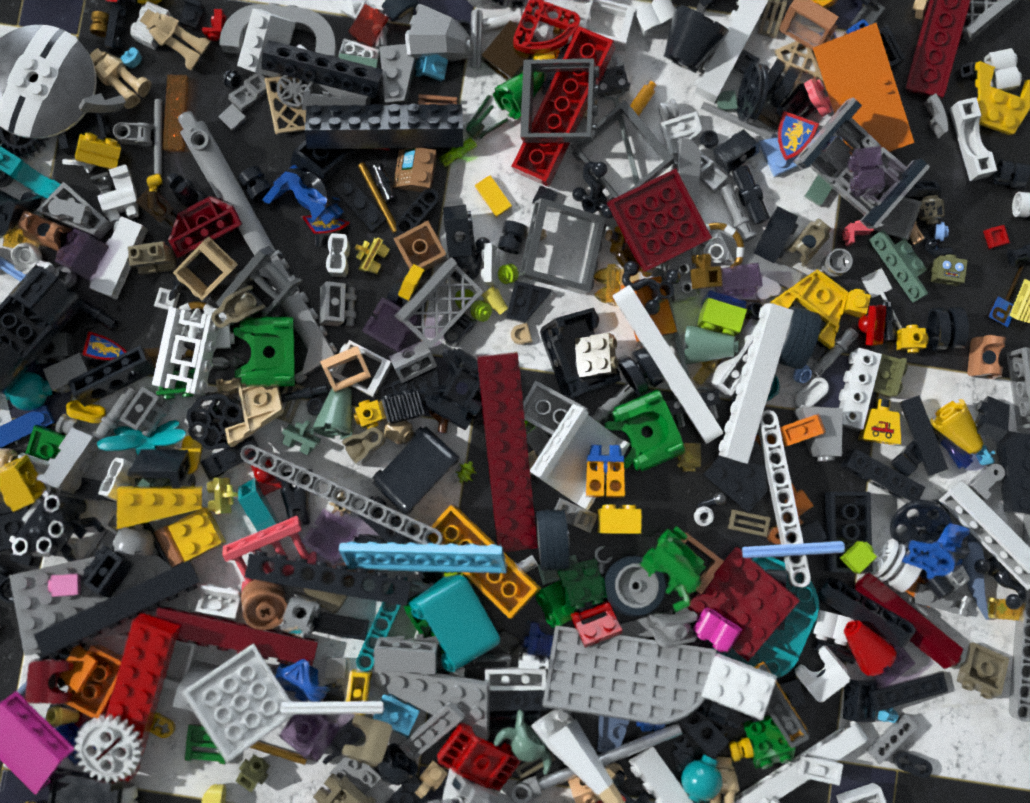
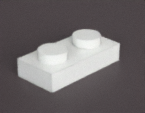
M801 755L797 775L803 778L840 785L843 764Z

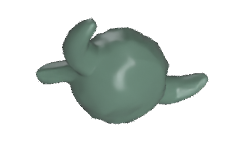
M518 710L515 728L502 729L497 734L494 745L498 746L504 739H509V745L513 754L519 760L534 762L539 758L542 759L543 774L547 775L552 766L551 754L533 728L523 722V711Z

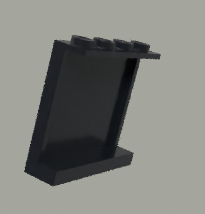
M58 767L49 779L51 781L48 803H121L124 780L119 779L115 782L112 778L109 782H106L105 777L98 781V775L96 774L91 778V773Z

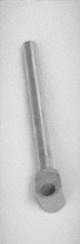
M676 723L597 756L603 766L680 736L682 731L679 724ZM569 767L539 779L535 775L526 780L517 781L513 786L511 796L515 803H528L530 800L542 796L543 790L578 776ZM517 789H526L527 795L524 797L519 796Z

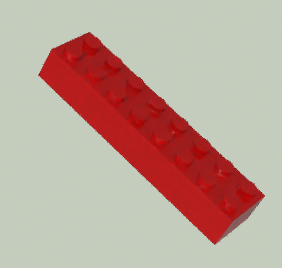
M578 26L563 59H594L600 71L599 78H596V85H599L616 49L614 40ZM589 71L556 72L532 122V133H576L588 107ZM571 142L522 143L511 167L515 173L550 187Z
M141 613L132 621L105 717L106 719L112 714L113 720L120 716V722L123 723L127 719L128 727L134 725L133 733L140 732L136 738L143 739L139 745L144 748L140 753L142 756L180 630L179 625ZM118 737L107 749H105L98 757H96V759L100 760L111 748H113L120 740H122V738ZM140 764L131 775L128 774L125 779L120 777V780L130 782L138 773Z

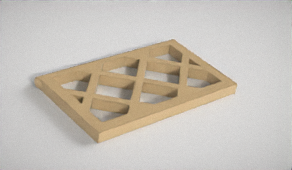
M795 41L775 50L778 59L786 63L785 75L789 67H794L801 72L795 81L792 91L797 88V85L803 83L799 81L803 72L813 76L812 78H819L825 87L818 63L811 49L806 47L807 54L799 52L796 49L801 43ZM785 50L792 53L788 62L784 60L781 54ZM794 54L805 58L801 67L791 63ZM807 60L812 61L815 72L804 68Z
M281 77L265 78L275 134L305 131V126H297L294 122L300 115L303 117L305 124L306 110H302V107L298 110L284 104L280 112H277L273 101L275 99L280 101V99L278 98L277 91L276 93L271 91L269 83L276 82L278 84ZM287 107L296 112L291 121L282 115ZM279 118L288 123L286 128H278L277 120Z

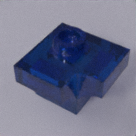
M531 621L529 636L525 635L523 647L527 648L526 652L530 655L551 656L554 636L543 633L539 628V622Z

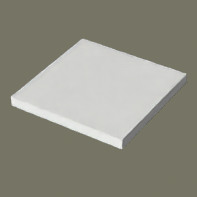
M254 644L182 691V694L227 763L295 715L281 714V704L291 701Z

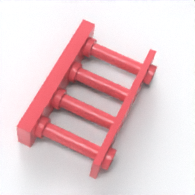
M298 515L223 546V558L226 562L235 560L243 577H245L247 567L242 558L244 554L249 552L255 554L256 550L262 551L261 547L270 544L277 554L287 556L280 543V539L287 536L292 538L301 556L300 558L308 560L307 564L315 565L317 561L316 551L308 554L298 534L301 531V521ZM267 562L264 565V571L271 573L273 569L270 568ZM292 565L284 568L285 576L294 573ZM244 578L245 581L242 582V591L243 588L254 579Z

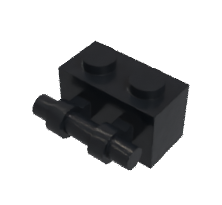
M104 544L101 550H97L95 553V558L91 564L85 567L83 570L84 574L80 579L84 581V585L98 595L111 598L134 564Z

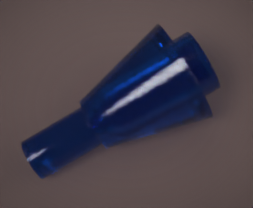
M946 438L940 443L948 451L958 469L961 467L966 469L973 462L971 459L973 457L972 454L954 446Z

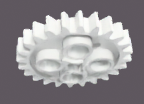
M112 714L106 719L104 715H101L98 719L93 718L90 722H87L78 732L79 736L75 739L78 744L74 749L80 752L75 757L82 758L79 765L85 764L84 772L92 771L90 774L91 778L97 774L98 781L105 777L106 782H109L112 778L117 782L120 777L125 779L128 774L131 775L139 766V761L143 758L140 753L144 750L139 745L143 739L136 738L140 732L133 733L134 725L128 727L127 719L122 723L120 722V716L113 720ZM118 737L122 738V740H120L113 748H111L100 760L96 759V757H98L105 749H107Z

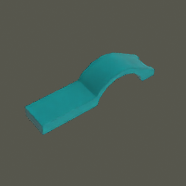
M0 146V170L31 191L48 199L61 185L57 181L42 175L23 160Z

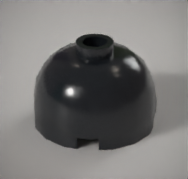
M391 743L387 746L382 762L378 764V770L383 781L399 786L408 783L418 773V765L416 760L410 759L399 748V744Z

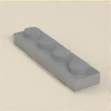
M451 701L448 702L406 738L399 748L414 761L462 721L465 714Z

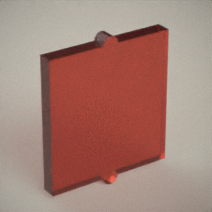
M365 3L348 33L356 37L359 42H364L372 47L389 18L382 14L378 8L374 9Z

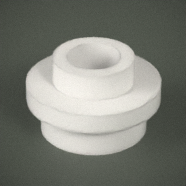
M706 506L699 507L694 513V520L700 526H708L714 519L713 511ZM702 513H706V517L704 519L700 518Z

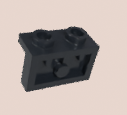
M849 679V682L844 686L843 719L854 722H875L876 711L873 710L869 691L877 689V681Z

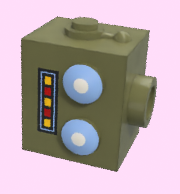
M956 255L937 257L933 262L931 282L952 286L963 284L965 282L967 260L958 259Z

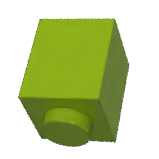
M857 541L840 559L854 573H861L877 556L873 553L874 549L869 543Z

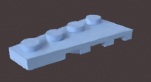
M832 136L821 149L824 151L836 136ZM778 137L758 142L774 177L797 167L793 161L799 154L785 160L780 151Z

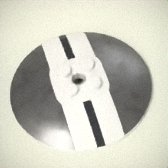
M49 25L24 26L0 38V126L20 137L42 139L59 135L76 125L86 114L85 111L79 109L80 103L84 98L94 96L96 91V71L92 58L86 48L70 33ZM33 74H38V80L33 83L30 82V77Z

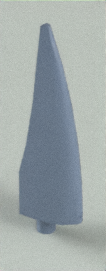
M969 532L968 547L970 553L963 558L961 565H963L970 578L967 585L984 618L989 620L984 575L978 574L974 569L975 562L979 559H984L982 544Z

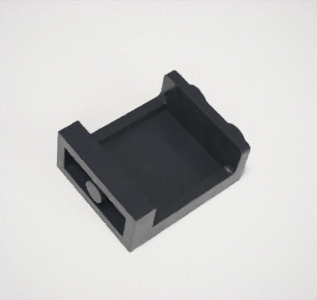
M86 112L76 125L57 135L60 149L67 155L76 153L80 134L91 133L97 135V139L101 140L113 137L112 129L106 120L109 118L108 113Z
M141 449L127 473L132 487H137L142 478H170L172 489H180L191 468L189 451Z

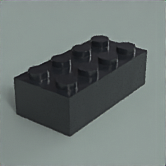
M825 492L826 542L842 541L845 547L843 553H826V571L853 572L840 557L857 541L867 542L872 546L871 492ZM873 561L862 572H873Z

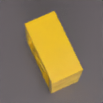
M415 264L412 265L403 280L398 293L399 296L409 301L419 284L424 269Z

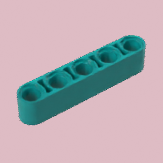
M393 583L390 584L386 594L388 595L395 591ZM382 602L356 660V665L361 671H369L374 666V647L370 645V639L372 637L377 639L388 637L402 605L396 604V609L389 611L386 608V602ZM379 619L387 620V629L379 628ZM363 656H368L371 659L370 666L362 664L361 658Z

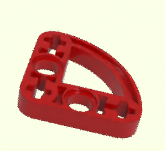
M529 0L514 34L513 46L516 50L529 54H543L555 51L573 38L580 23V16L574 11L543 0ZM535 6H537L538 9H536L535 14H534V16H533V15H532V8H534ZM556 12L558 17L551 19L548 13ZM573 19L574 22L572 24H569L568 21ZM526 21H530L534 26L528 29L523 24ZM540 22L565 30L554 39L544 42H532ZM523 34H525V42L520 44L519 41L522 39Z

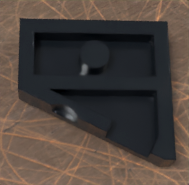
M515 281L506 319L526 323L550 295L551 289Z

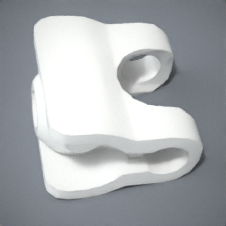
M827 646L819 649L820 657L825 663L821 671H810L802 664L795 668L797 677L819 702L825 701L846 685L850 679L847 667Z

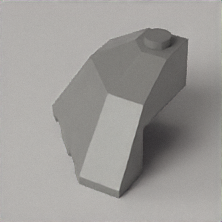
M422 4L416 6L417 14L412 16L410 22L411 30H408L405 34L408 56L417 59L437 54L450 61L473 57V41L459 21Z

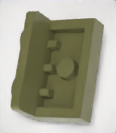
M882 354L873 393L889 398L900 394L903 383H901L902 376L906 374L908 368L906 358L898 359Z

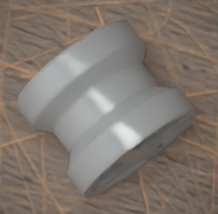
M670 99L667 103L661 102L658 104L663 122L671 117H679V109L675 99Z
M64 266L57 267L53 271V274L68 288L75 285L77 276L74 271Z
M63 414L56 424V432L68 434L71 428L77 429V426H80V420L71 419L68 415Z

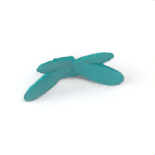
M171 420L162 424L149 437L132 427L118 426L117 429H114V433L117 436L100 439L97 442V447L104 451H122L135 448L138 456L141 449H156V446L178 443L185 437L186 432L183 429H176L179 426L178 420Z

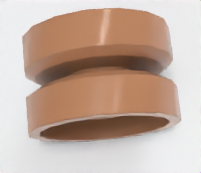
M253 580L243 588L241 594L243 617L249 626L258 630H269L279 626L284 621L282 619L287 608L285 590L281 584Z

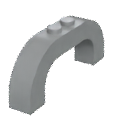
M270 3L269 5L254 4L243 7L229 17L224 24L220 36L219 45L223 52L240 54L252 9H262L296 22L295 30H305L312 33L316 37L315 52L333 57L338 56L337 42L328 22L318 13L309 9L299 8L296 5H288L287 7Z

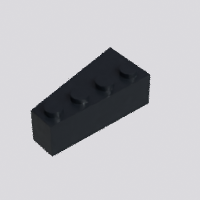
M1008 431L997 442L996 448L999 464L1005 470V476L1001 479L1004 512L1030 515V434Z

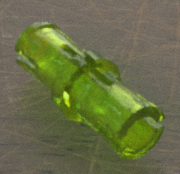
M470 136L467 140L463 141V147H453V149L440 156L439 159L446 168L457 159L461 160L464 158L463 155L476 148L477 144Z

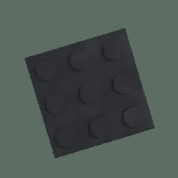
M754 441L748 464L718 455L703 473L705 477L748 513L770 489L762 448L756 441ZM771 455V462L778 464L779 461ZM775 474V481L781 476V474Z

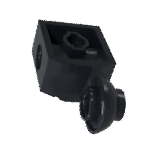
M466 204L443 207L449 259L452 257L460 269H469L465 274L474 281L480 273V265L476 259L471 211H467ZM454 271L450 277L461 284L460 275Z

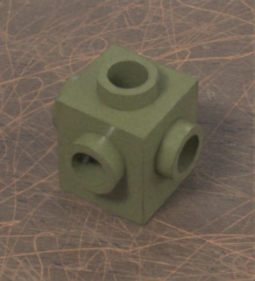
M253 754L250 760L245 759L239 767L241 772L235 782L252 793L258 784L263 785L269 776L266 772L270 765L263 758Z

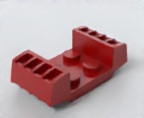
M462 722L459 723L437 754L438 763L451 769L455 774L485 788H491L499 792L504 784L507 783L509 777L512 776L514 770L517 769L519 763L522 762L513 754L509 745L504 743L501 748L476 736L472 727Z

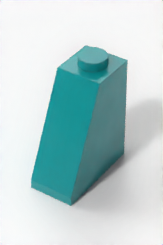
M255 478L238 486V501L257 532L279 523Z

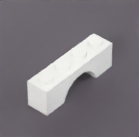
M977 98L958 101L949 110L969 180L973 181L989 177L997 171L992 152L985 149L980 138L979 122L981 112Z

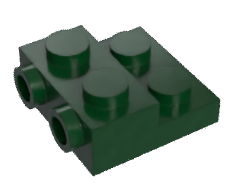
M596 558L571 564L567 569L557 570L567 607L573 606L575 610L586 607V602L592 601L593 605L604 602L603 598L607 597L605 581L600 576Z

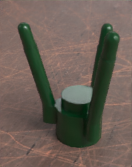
M487 95L473 118L466 124L465 130L475 140L478 137L482 139L486 134L508 122V118H505L483 131L485 126L482 121L492 111L494 106L491 105L479 119L477 118L488 103L490 95Z

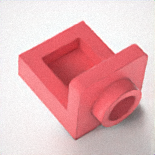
M858 220L845 227L842 238L846 246H851L855 242L854 235H869L874 229H868Z

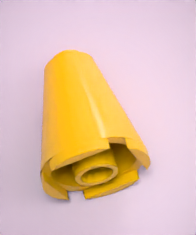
M958 399L960 401L958 403L951 401L937 410L935 413L937 417L934 420L932 418L930 420L931 425L968 454L978 453L982 449L984 441L981 435L977 433V426L963 399Z

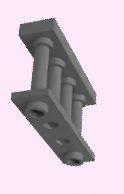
M268 246L260 249L217 300L216 304L220 307L227 296L248 287L249 282L254 280L273 300L268 308L266 307L260 311L262 313L260 317H271L289 296L294 295L299 290L297 286L302 280L298 278L290 282L271 262L272 259L270 257L275 251ZM262 267H266L285 287L280 294L260 276L259 270ZM252 291L249 292L255 297L257 307L264 304Z

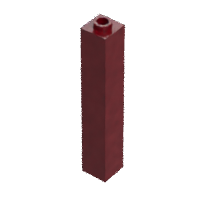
M869 572L857 580L853 589L913 624L916 632L910 639V642L942 668L955 667L961 662V654L964 648Z

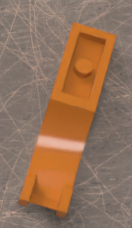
M819 413L780 427L784 447L826 433ZM756 435L755 441L761 445L759 435ZM767 435V442L771 445L775 444V438L772 435Z

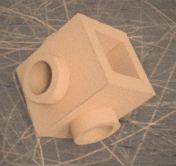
M576 777L568 780L575 803H595L600 800L581 778Z

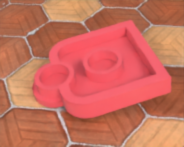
M814 77L805 82L804 85L809 98L820 115L824 117L831 113L833 108L829 96L826 97L823 92L825 87L822 81Z

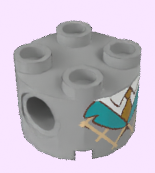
M295 592V598H291L282 619L286 623L285 625L281 624L280 628L282 631L301 638H305V636L310 637L314 629L312 622L314 617H319L322 607L318 600ZM300 613H306L303 619L297 618Z

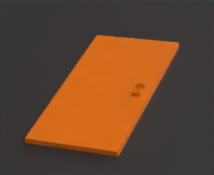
M877 23L813 47L834 114L846 100L854 97L862 106L852 118L881 147L890 152L915 143ZM843 139V141L852 149V147Z

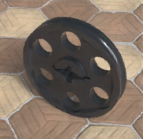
M752 63L741 80L737 96V115L741 122L753 123L759 117L764 107L769 86L768 69L764 64Z
M916 500L903 505L896 511L890 523V534L892 539L904 546L909 540L926 543L928 540L936 542L943 533L937 532L936 528L941 524L946 526L949 523L952 524V520L947 511L938 503L930 500ZM911 509L917 510V514L914 517H908L907 512ZM937 509L938 513L935 516H927L929 510ZM897 526H906V530L904 532H896ZM924 526L925 529H926V530L920 529V530L918 531L917 527L922 528V527ZM921 551L923 555H930L928 552L924 553Z

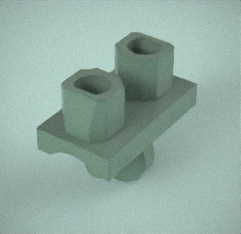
M308 420L304 424L296 422L295 426L289 424L282 431L284 435L283 444L293 447L296 441L301 442L302 445L299 451L305 455H309L320 444L321 438L313 435L315 430L309 427L311 422Z

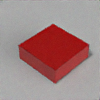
M1004 225L983 231L989 249L1010 243Z

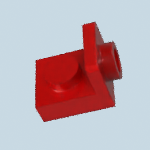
M214 9V16L211 17L212 28L204 27L202 30L209 40H220L222 29L227 21V17L222 9Z

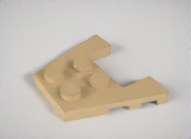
M232 378V380L228 381L223 379L216 380L218 392L221 390L231 394L239 392L245 422L225 428L227 442L230 447L235 446L284 413L279 386L246 387V384H242V380L239 378Z

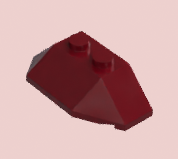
M209 196L178 213L168 241L177 258L194 251L208 237L215 241L236 230L242 225V222L232 205Z

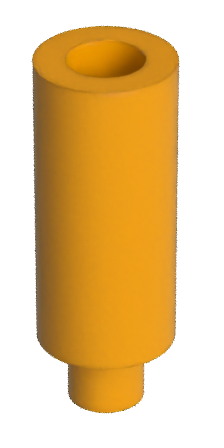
M650 81L648 85H644L630 104V107L638 116L655 94L654 88L657 85L653 81Z

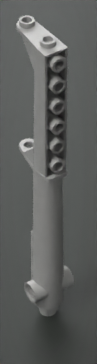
M192 111L182 113L178 120L183 128L180 131L183 139L217 198L235 208L242 222L238 229L254 256L260 249L270 246L275 251L270 257L272 259L271 262L290 282L297 279L294 274L290 275L287 270L290 266L285 258L281 259L283 257L282 252L275 250L205 122L197 121ZM262 267L259 270L260 276L280 294L285 287L266 267ZM241 271L234 276L235 279L241 273ZM299 290L294 295L289 296L281 305L287 317H293V327L308 350L303 371L295 375L297 384L308 379V374L321 368L320 361L332 357L338 352L334 343H329L326 336L328 333L323 325L319 326L316 320L319 318L317 313L307 305L309 299L304 291L300 292Z

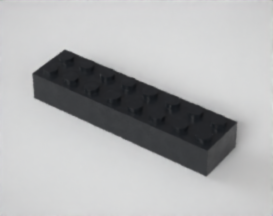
M462 104L306 106L307 149L463 147Z

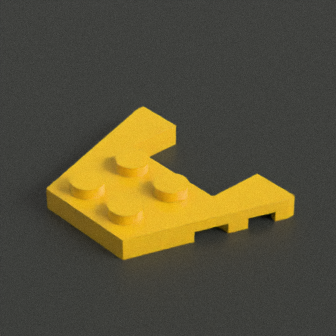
M979 61L975 64V70L978 72V79L976 80V87L978 88L977 102L981 112L979 125L1012 135L1030 109V80L1024 81L1020 97L990 86L995 66Z
M817 269L770 303L789 308L793 301L796 300L809 311L820 315L821 320L826 325L820 332L818 341L831 349L835 345V337L839 330V321L841 315H843L848 291Z

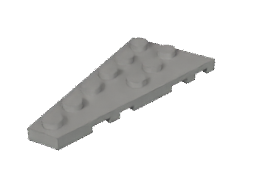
M373 666V686L432 715L436 714L451 701L465 714L460 722L471 726L476 736L486 741L489 739L490 682L437 673L423 675L422 673L383 672L381 670H374Z

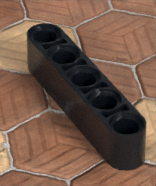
M828 577L818 592L820 600L854 621L862 622L876 634L898 647H905L916 632L913 624L834 577Z

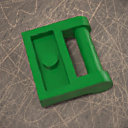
M189 724L184 760L215 761L226 765V760L221 753L196 752L193 750L194 746L217 748L203 725Z

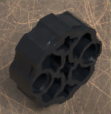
M223 390L220 392H207L197 398L192 407L188 409L186 415L190 437L201 443L203 448L209 450L229 448L227 439L222 440L226 435L225 428L245 422L241 401L233 397L230 392ZM212 400L210 405L202 406L205 401ZM230 407H236L239 414L233 415ZM220 418L221 421L215 422L214 419ZM197 425H200L204 428L203 434L197 431Z

